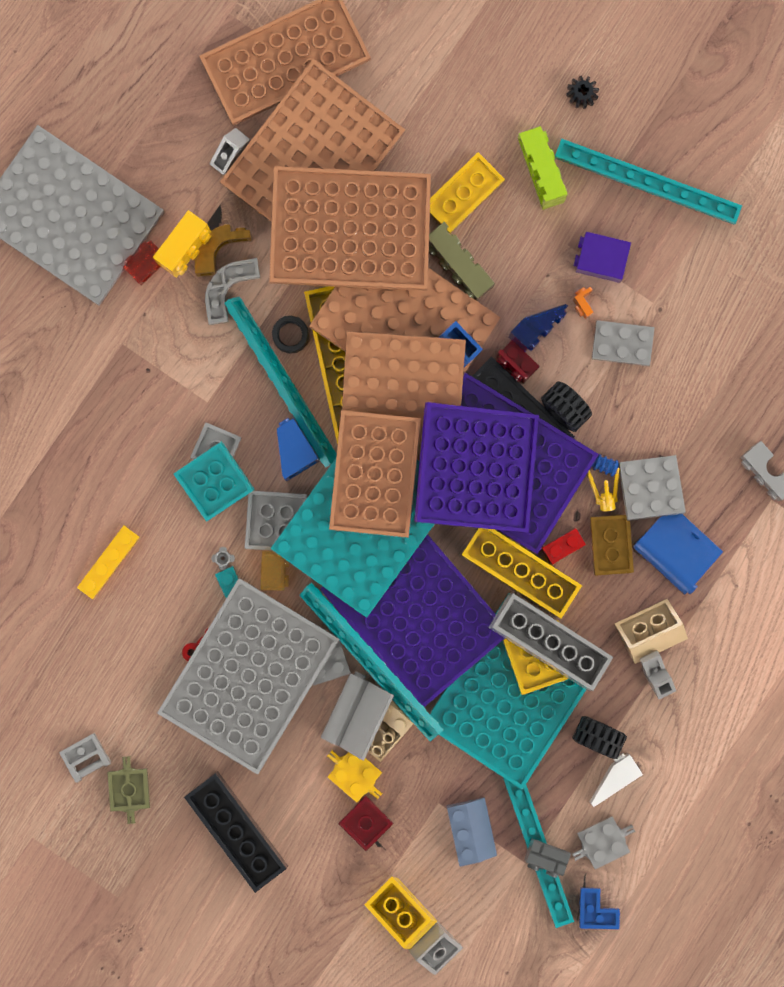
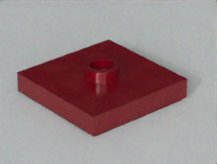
M365 795L338 824L367 851L394 823Z

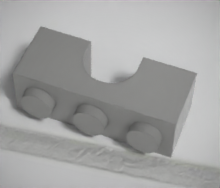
M759 441L740 457L743 460L741 463L748 471L751 470L756 475L754 478L761 486L764 484L768 489V495L773 500L782 501L784 499V471L778 476H772L768 473L766 465L768 460L774 455L762 441Z

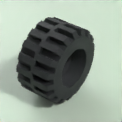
M557 381L541 397L544 407L570 431L576 432L592 416V411L584 399L563 382Z
M582 716L572 739L578 744L604 756L618 759L627 736L608 725L590 717Z

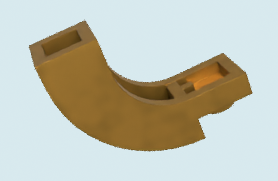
M230 224L213 229L210 233L211 238L205 245L202 244L198 249L200 252L195 258V274L197 277L215 275V261L219 250L230 243L252 241L250 230L236 228L235 231H232Z

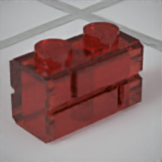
M151 240L148 243L146 241L138 247L139 252L135 256L130 255L124 261L125 265L123 268L140 286L161 267L153 258L159 248Z

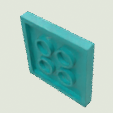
M222 441L173 474L206 522L255 490Z

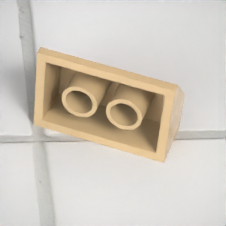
M668 599L615 623L617 631L635 664L640 662V658L655 651H664L688 639L684 625Z

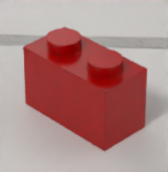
M575 528L545 545L541 550L550 565H553L586 544Z

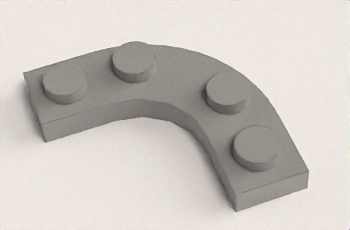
M257 258L229 263L219 269L211 279L205 294L209 325L228 322L224 303L226 302V294L229 288L241 281L260 278Z

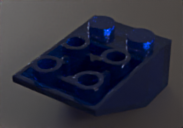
M564 304L523 318L510 332L508 338L513 340L525 352L528 350L532 352L539 344V338L541 336L545 338L554 328L553 324L555 322L559 324L567 314L566 309L568 305Z

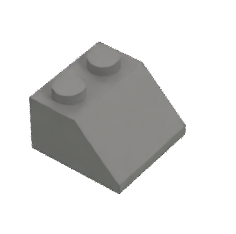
M437 921L408 951L418 963L436 975L463 947Z

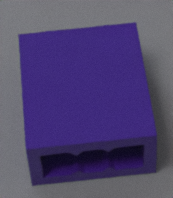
M586 232L584 237L580 236L578 248H581L580 255L575 256L573 264L576 267L575 272L621 283L631 242Z

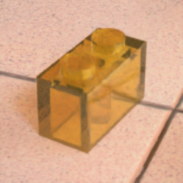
M262 551L260 590L285 591V587H289V575H286V567H290V562L274 551Z

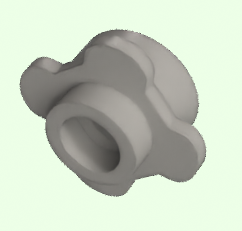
M220 547L219 552L216 555H212L211 560L219 565V569L225 570L230 562H234L235 557L227 552L226 547Z

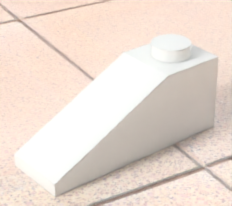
M621 753L618 759H614L615 762L610 765L590 800L593 807L643 775L630 754L624 755V753Z

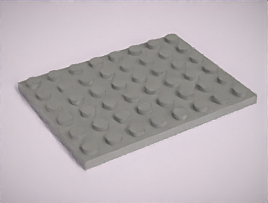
M39 125L36 126L0 178V239L98 306L103 302L165 212L162 208Z
M239 578L157 714L258 775L340 639Z

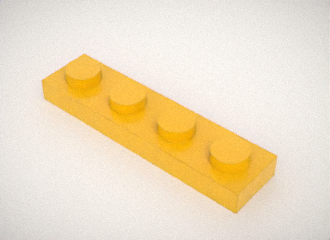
M123 525L77 588L91 599H94L140 537Z

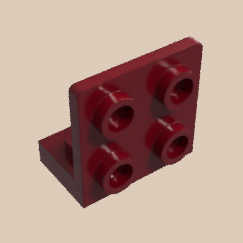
M513 340L503 350L500 349L496 355L497 362L504 369L510 370V375L523 384L540 367Z

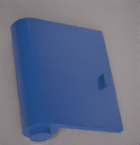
M683 514L659 517L651 528L633 545V548L684 595L686 593L692 594L698 587L696 583L723 553L717 545Z

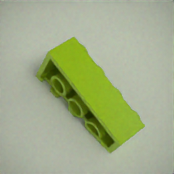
M541 126L519 133L518 141L542 210L564 203L568 194L561 179L560 170L554 161L553 150L548 146L547 142H549L546 131H543Z

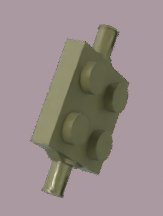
M131 756L122 757L123 769L107 772L110 812H127V824L136 823L134 812L139 809L150 808L148 768H131Z

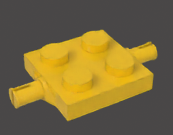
M331 750L330 753L334 757L330 754L327 757L336 764L327 777L355 802H358L368 792L378 800L379 796L377 794L381 796L383 793L375 788L374 784L382 772L366 758L363 761L349 752L339 757Z

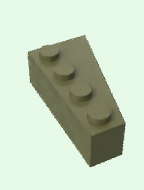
M443 222L429 234V253L432 256L436 255L440 259L439 264L441 267L453 274L451 277L457 285L462 284L466 289L464 292L470 298L472 297L478 301L494 287L495 283L479 263L474 264V258L471 253L465 248L461 249L460 240L455 234L450 235L446 230L448 225Z

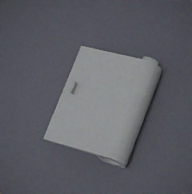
M355 671L354 674L350 673L321 738L343 748L364 761L394 695L365 680V675Z

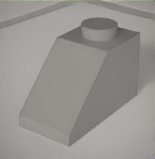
M237 128L233 129L223 137L209 164L225 175L249 144L250 139Z

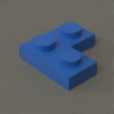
M580 887L579 927L582 929L620 930V909L600 908L601 889Z

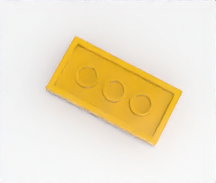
M478 152L430 198V215L440 225L445 222L448 225L446 230L450 234L505 179Z

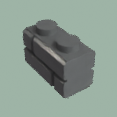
M532 838L524 861L528 863L527 867L536 871L539 868L547 870V875L557 878L558 875H564L571 853Z

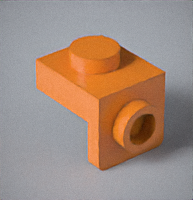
M585 287L575 292L576 296L573 299L576 304V312L585 319L594 313L584 298L592 292L591 287L588 289Z

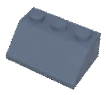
M485 797L446 805L459 866L479 863L497 856Z

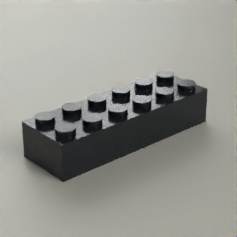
M218 771L184 797L255 893L287 869V863Z

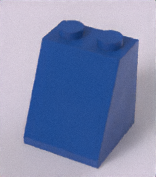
M289 418L279 423L280 427L277 428L282 476L286 481L320 462L294 418L292 420Z

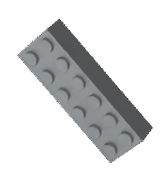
M513 593L508 594L488 627L588 691L595 689L613 659V656Z

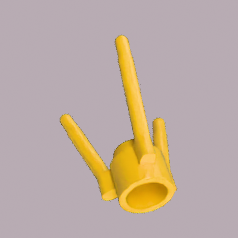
M619 467L615 474L613 495L609 492L608 481L605 480V493H602L600 497L590 470L587 473L596 498V504L600 505L601 511L616 509Z

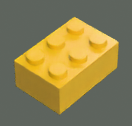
M188 210L153 256L154 260L174 277L182 276L188 268V262L191 259L194 260L200 251L198 249L202 244L205 245L211 238V230L208 224Z
M391 877L364 904L404 949H411L437 922L435 917L397 877Z

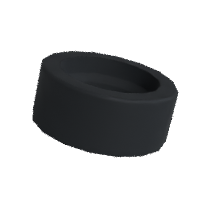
M292 315L284 316L274 324L272 338L277 348L282 352L289 354L297 353L307 345L309 330L305 322L299 317ZM289 323L296 324L302 331L301 340L293 346L285 345L279 337L280 329Z

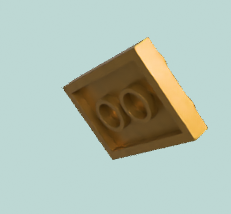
M626 515L590 517L594 576L634 573L630 520L627 521Z

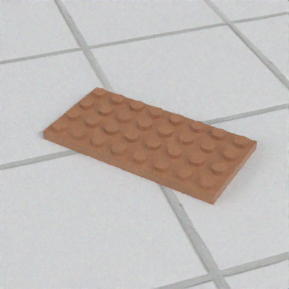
M315 0L199 56L233 126L278 105L313 59L336 77L371 60L343 0Z

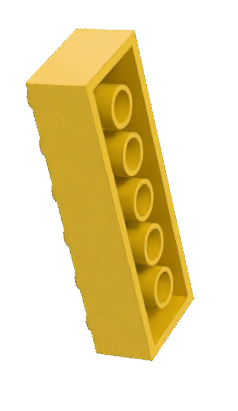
M478 528L461 556L559 619L563 617L582 587L578 582L494 529Z

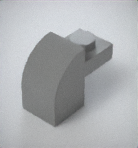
M658 651L640 658L643 672L658 699L676 692L672 678L665 669Z

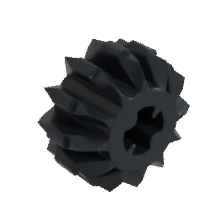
M579 76L578 81L573 78L572 84L567 86L569 92L566 93V96L571 97L569 100L570 104L576 102L575 108H579V105L582 104V108L586 109L587 104L593 106V100L598 99L596 93L599 92V88L594 87L596 81L589 82V76H587L586 80H583L582 76ZM581 89L586 93L585 95H582Z

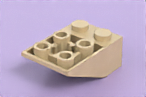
M393 700L368 750L380 762L414 724Z

